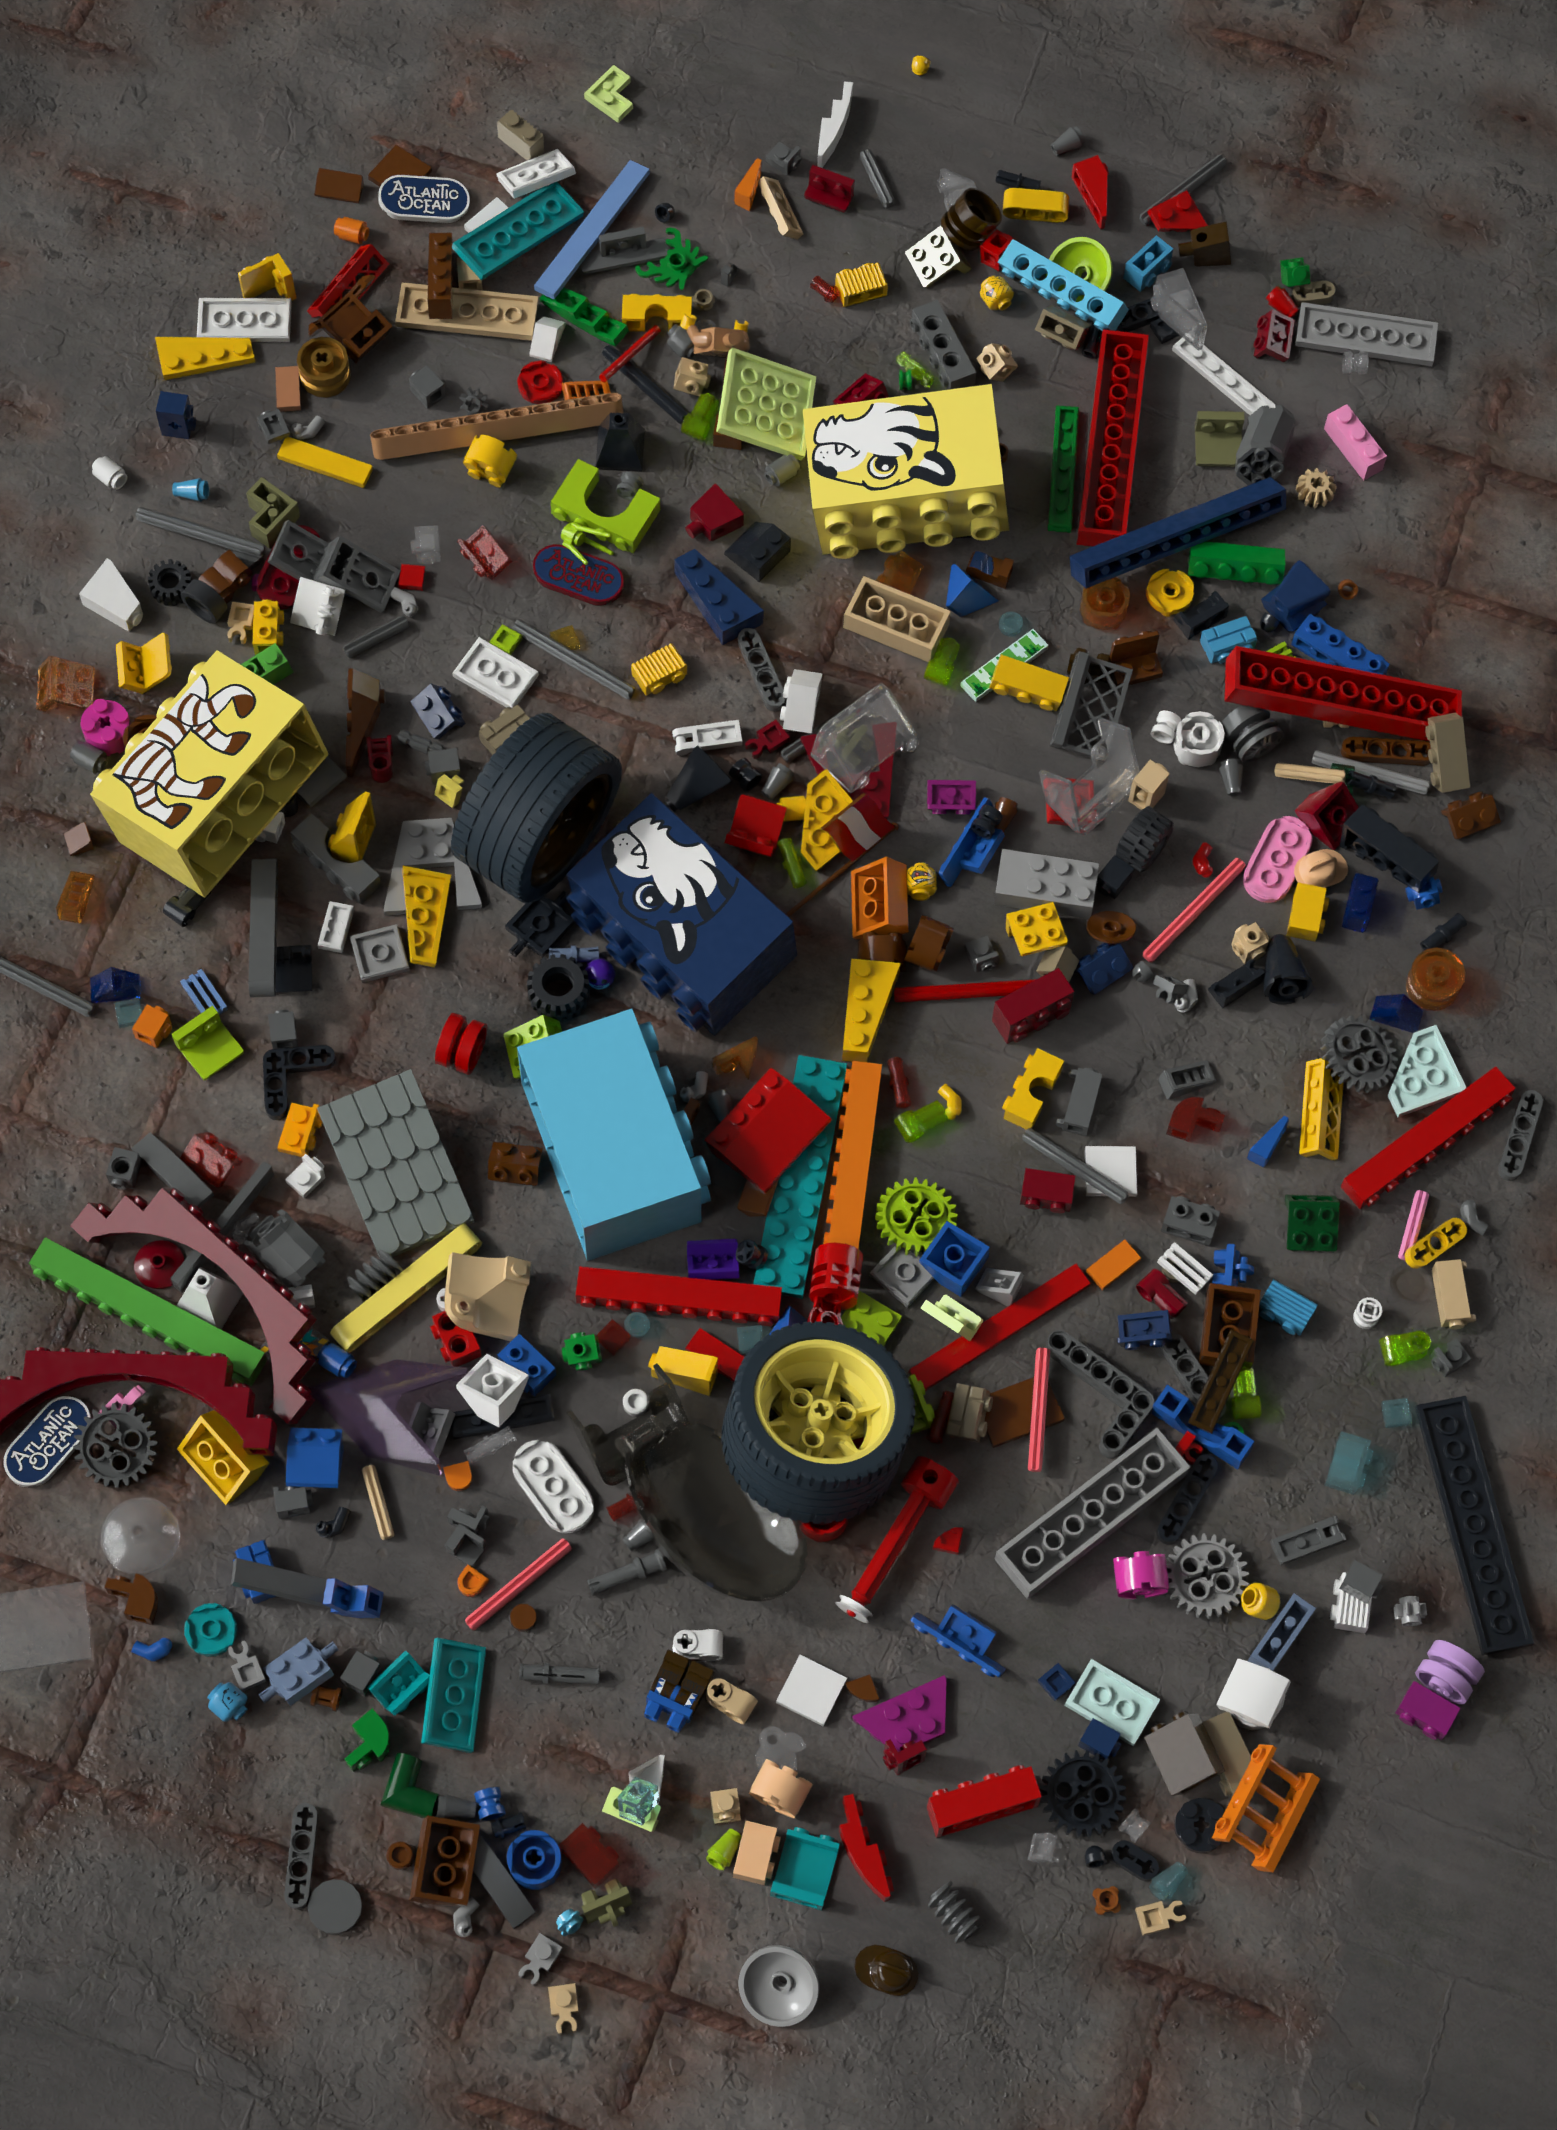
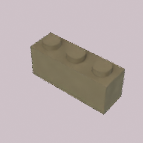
M1457 713L1428 718V726H1426L1425 730L1431 749L1428 750V757L1430 763L1433 764V772L1430 775L1432 785L1442 793L1470 788L1463 717Z
M1224 1712L1204 1721L1203 1724L1226 1771L1219 1775L1221 1781H1219L1220 1787L1225 1796L1229 1795L1232 1798L1251 1761V1756L1230 1712Z

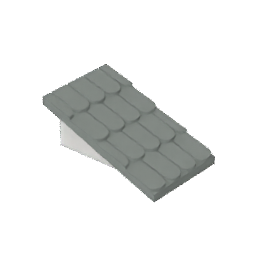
M411 1069L317 1108L377 1253L381 1249L394 1257L449 1234L462 1224L468 1226L474 1223L469 1206Z

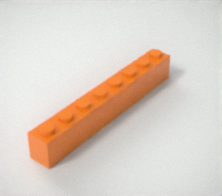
M852 1061V1068L846 1069L845 1083L849 1084L848 1092H843L842 1107H846L845 1115H840L839 1130H843L842 1138H837L835 1152L840 1153L839 1162L834 1161L832 1176L837 1177L836 1185H831L829 1200H834L833 1209L828 1208L826 1223L831 1224L830 1232H825L823 1244L844 1243L859 1249L882 1064Z

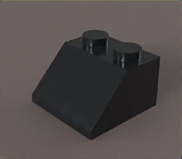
M754 522L724 552V555L760 582L790 552L791 537L772 523Z

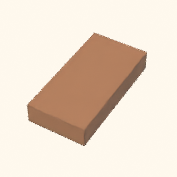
M298 366L275 367L277 409L280 412L301 410Z

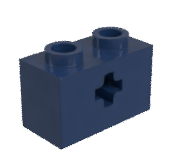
M160 391L156 415L162 436L189 439L191 431H195L196 417H193V405L190 404L188 395Z

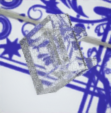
M1051 1833L1033 1834L1028 1860L1035 1863L1059 1862V1858L1053 1856L1054 1849L1062 1848V1844L1056 1841L1057 1836Z

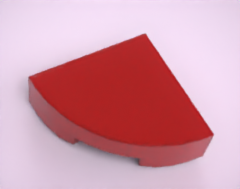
M955 1527L942 1533L935 1540L933 1550L958 1555L963 1528Z

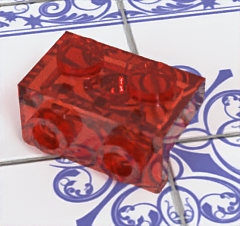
M483 525L466 541L461 538L457 541L461 546L459 551L467 560L471 559L474 563L472 568L480 577L485 576L493 580L513 562L488 528Z
M210 1132L194 1134L179 1159L217 1188L222 1187L233 1168L240 1166L243 1161L237 1157L238 1154L230 1147H224L219 1143V1139Z

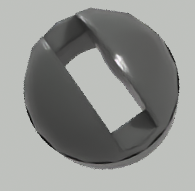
M1140 961L1132 971L1133 976L1137 974L1141 976L1136 980L1138 982H1146L1154 976L1150 968L1143 961Z

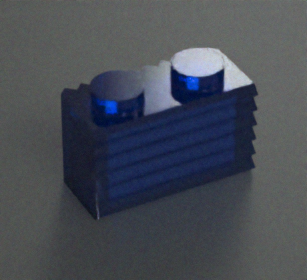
M1359 873L1355 874L1343 918V928L1361 933L1366 931L1377 891L1378 878Z

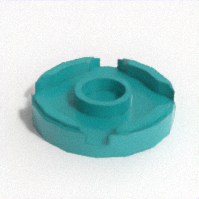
M207 1603L195 1608L185 1622L184 1635L189 1646L196 1653L204 1656H217L226 1652L228 1647L234 1644L237 1637V1623L233 1614L227 1608L217 1603Z

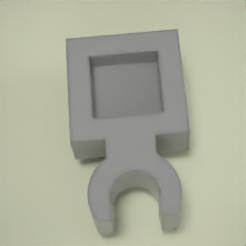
M245 1641L241 1642L243 1652L240 1654L234 1653L232 1646L228 1647L231 1658L238 1662L232 1665L231 1668L242 1692L266 1682L256 1655L248 1658L250 1650Z
M539 1933L525 1955V1958L531 1962L520 1969L519 1977L523 1978L524 1974L528 1971L533 1972L534 1978L531 1981V1985L535 1986L540 1979L539 1971L541 1968L549 1972L563 1948Z

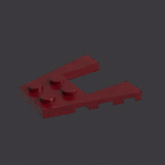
M896 722L873 725L871 727L879 771L835 778L853 801L863 793L871 797L886 819L889 817ZM825 733L801 736V743L817 775L825 769L832 775Z

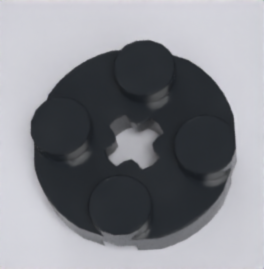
M1195 1798L1184 1803L1174 1820V1831L1178 1840L1180 1839L1181 1843L1188 1850L1195 1853H1208L1219 1847L1223 1841H1215L1212 1836L1215 1832L1217 1821L1224 1814L1223 1807L1206 1798ZM1199 1819H1204V1822L1208 1823L1209 1828L1204 1829L1203 1833L1199 1832L1198 1827H1194V1823L1198 1822Z

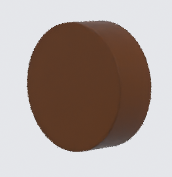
M519 1604L512 1609L510 1620L516 1630L525 1632L535 1626L537 1616L532 1606Z
M399 1841L393 1843L388 1848L386 1857L392 1868L404 1870L412 1864L414 1853L409 1844Z

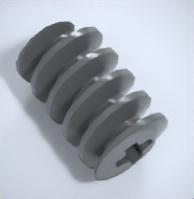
M381 1249L378 1251L380 1259L374 1256L370 1257L372 1266L367 1263L362 1264L364 1273L358 1269L355 1270L357 1279L350 1276L347 1277L349 1287L363 1303L365 1302L363 1296L366 1295L370 1298L373 1295L372 1289L376 1291L381 1289L380 1282L384 1284L389 1283L388 1275L393 1278L397 1276L395 1269L403 1271L392 1256Z
M949 1881L929 1897L932 1899L928 1907L930 1909L938 1907L935 1912L936 1917L945 1915L941 1924L942 1926L951 1924L948 1933L949 1935L958 1933L955 1938V1943L958 1944L971 1937L983 1925L976 1926L980 1918L979 1916L969 1917L973 1910L972 1907L962 1908L966 1902L965 1898L955 1899L960 1891L957 1889L950 1892L949 1889L953 1882Z

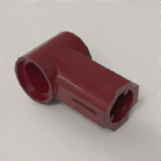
M1154 1268L1136 1285L1137 1291L1145 1300L1153 1301L1162 1311L1168 1310L1172 1320L1188 1304L1170 1286L1166 1276L1158 1269Z

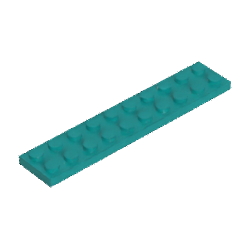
M798 1055L793 1084L832 1120L778 1180L767 1213L761 1246L767 1249L768 1257L763 1267L756 1270L753 1283L756 1285L782 1287V1295L803 1299L847 1069V1063Z

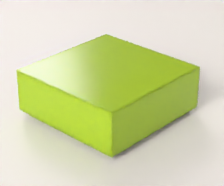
M502 624L489 643L512 655L523 638L521 634Z

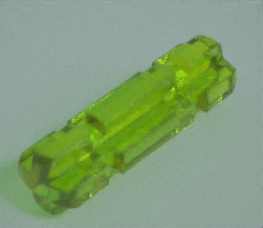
M905 351L898 354L896 362L901 367L905 366L906 371L911 369V375L917 381L920 380V383L925 388H929L934 383V376L929 372L926 373V369L913 358L910 359L911 356Z

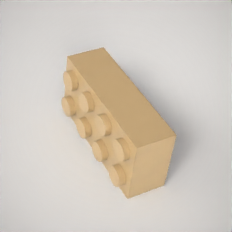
M863 576L844 614L843 628L931 663L949 626L951 611Z

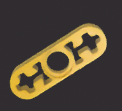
M1451 1218L1442 1223L1406 1250V1263L1414 1269L1421 1268L1430 1263L1465 1237L1467 1233L1465 1223L1459 1218ZM1455 1226L1457 1228L1455 1233L1447 1237L1445 1233ZM1432 1237H1437L1440 1240L1441 1247L1439 1250L1432 1247ZM1422 1250L1427 1252L1419 1260H1416L1414 1257L1416 1253Z

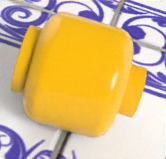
M1250 1584L1242 1593V1608L1250 1616L1261 1620H1268L1279 1610L1280 1595L1273 1587L1265 1584Z

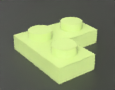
M613 65L584 93V99L619 123L633 109V103L619 94L631 82V77Z

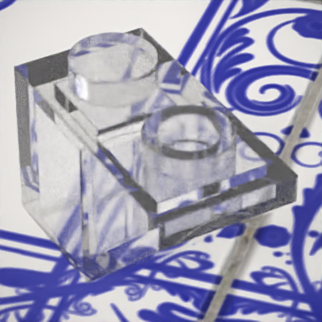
M945 168L940 169L937 187L939 192H943L945 196L944 203L948 211L966 189H976V186L971 179Z

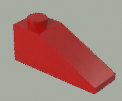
M1096 155L1073 164L1071 177L1097 225L1102 230L1105 228L1107 216V175H1109L1107 165L1104 162L1102 163L1099 156Z

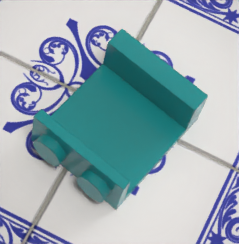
M794 1827V1830L788 1829L770 1896L822 1911L840 1844L836 1843V1839L831 1836L820 1835L818 1838L809 1835L810 1832L803 1828Z

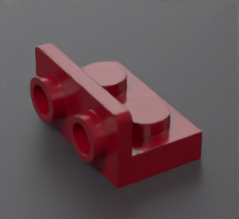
M812 165L809 171V185L804 193V198L845 213L854 196L855 180Z
M1273 309L1267 314L1262 315L1257 322L1258 332L1254 341V357L1259 358L1267 354L1282 362L1287 361L1290 356L1295 320Z
M865 373L834 399L833 403L838 405L889 398L883 381Z
M891 1739L885 1741L883 1751L885 1756L882 1758L888 1770H894L896 1775L925 1761L927 1749L922 1740L917 1743L914 1740L905 1743L900 1747V1752L896 1750Z

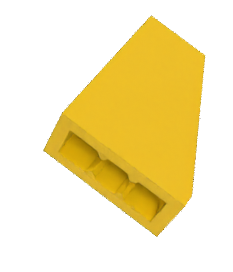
M660 1346L657 1354L652 1353L648 1367L651 1368V1376L710 1396L718 1374V1358Z

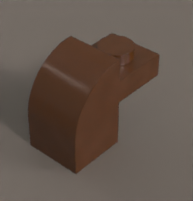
M137 1573L133 1583H130V1579L122 1576H116L115 1579L107 1577L104 1587L107 1593L128 1598L124 1611L126 1618L153 1625L158 1609V1597L148 1579Z

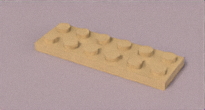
M403 282L401 284L395 320L396 327L531 341L533 339L539 304L538 296L452 288V319H429L428 285Z

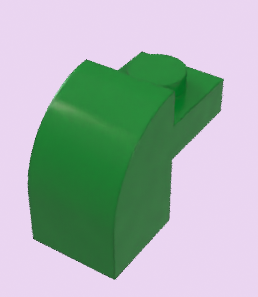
M372 1708L352 1725L355 1733L364 1742L345 1758L346 1764L353 1772L356 1769L362 1770L372 1761L371 1757L373 1755L382 1762L390 1749L391 1740L386 1724Z

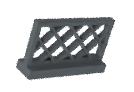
M1079 651L1075 655L1050 746L1058 749L1063 748L1106 762L1133 669L1100 660ZM1090 663L1099 665L1103 675L1092 680L1088 672ZM1115 671L1126 674L1123 683L1115 687L1109 674ZM1086 677H1087V679H1088L1089 682L1086 683V684H1084V683H1085V679H1086ZM1105 677L1111 690L1101 695L1094 682ZM1091 685L1097 697L1086 703L1081 693L1083 688ZM1114 692L1118 700L1117 706L1109 710L1102 697ZM1099 700L1105 712L1094 718L1088 705ZM1085 708L1091 720L1079 725L1075 718L1076 711ZM1107 714L1111 721V727L1102 733L1096 720ZM1092 722L1099 735L1087 740L1081 728ZM1078 730L1084 743L1078 746L1068 744L1069 735ZM1100 737L1105 745L1103 754L1094 752L1089 743Z

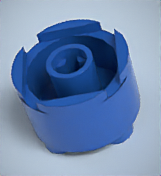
M530 1830L520 1834L511 1843L507 1852V1864L512 1878L518 1885L530 1890H539L552 1885L561 1872L562 1857L558 1844L550 1835L543 1831ZM533 1855H538V1859L541 1860L537 1861V1865H531V1861H528L532 1860Z

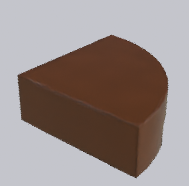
M870 1674L845 1683L847 1690L856 1698L866 1702L879 1701Z

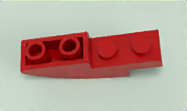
M854 1794L843 1796L842 1802L848 1823L839 1825V1833L847 1855L866 1885L884 1902L890 1901V1893L894 1892L891 1877L885 1876L883 1866H887L884 1850L879 1851L877 1843L866 1845V1843L870 1842L867 1826L862 1827L860 1817L863 1816V1810L860 1800L855 1801Z

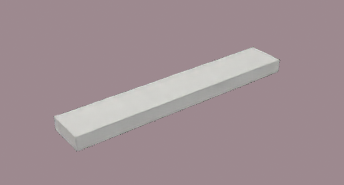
M1189 332L1173 345L1172 351L1249 415L1253 414L1261 406L1268 405L1269 408H1276L1271 400Z

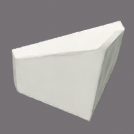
M658 1755L629 1771V1782L639 1796L659 1805L665 1755Z

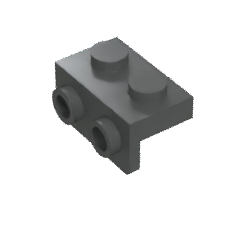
M417 1402L400 1448L416 1459L438 1461L455 1413L449 1409L431 1408L423 1402Z

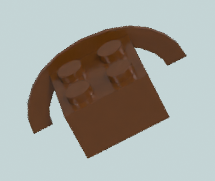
M368 275L359 279L355 286L335 306L317 321L309 324L308 336L313 337L324 330L331 338L339 341L345 347L347 355L355 363L360 361L389 334L392 325L377 309L371 313L358 299L372 283L375 276Z

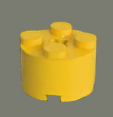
M476 435L465 455L463 464L468 469L467 474L477 480L483 477L488 479L491 485L500 488L505 483L517 459V454L512 448L509 451L503 448L505 443L488 435H481L478 438Z

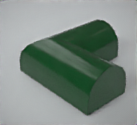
M404 1753L396 1754L380 1806L420 1818L434 1815L440 1794L415 1787L422 1760Z

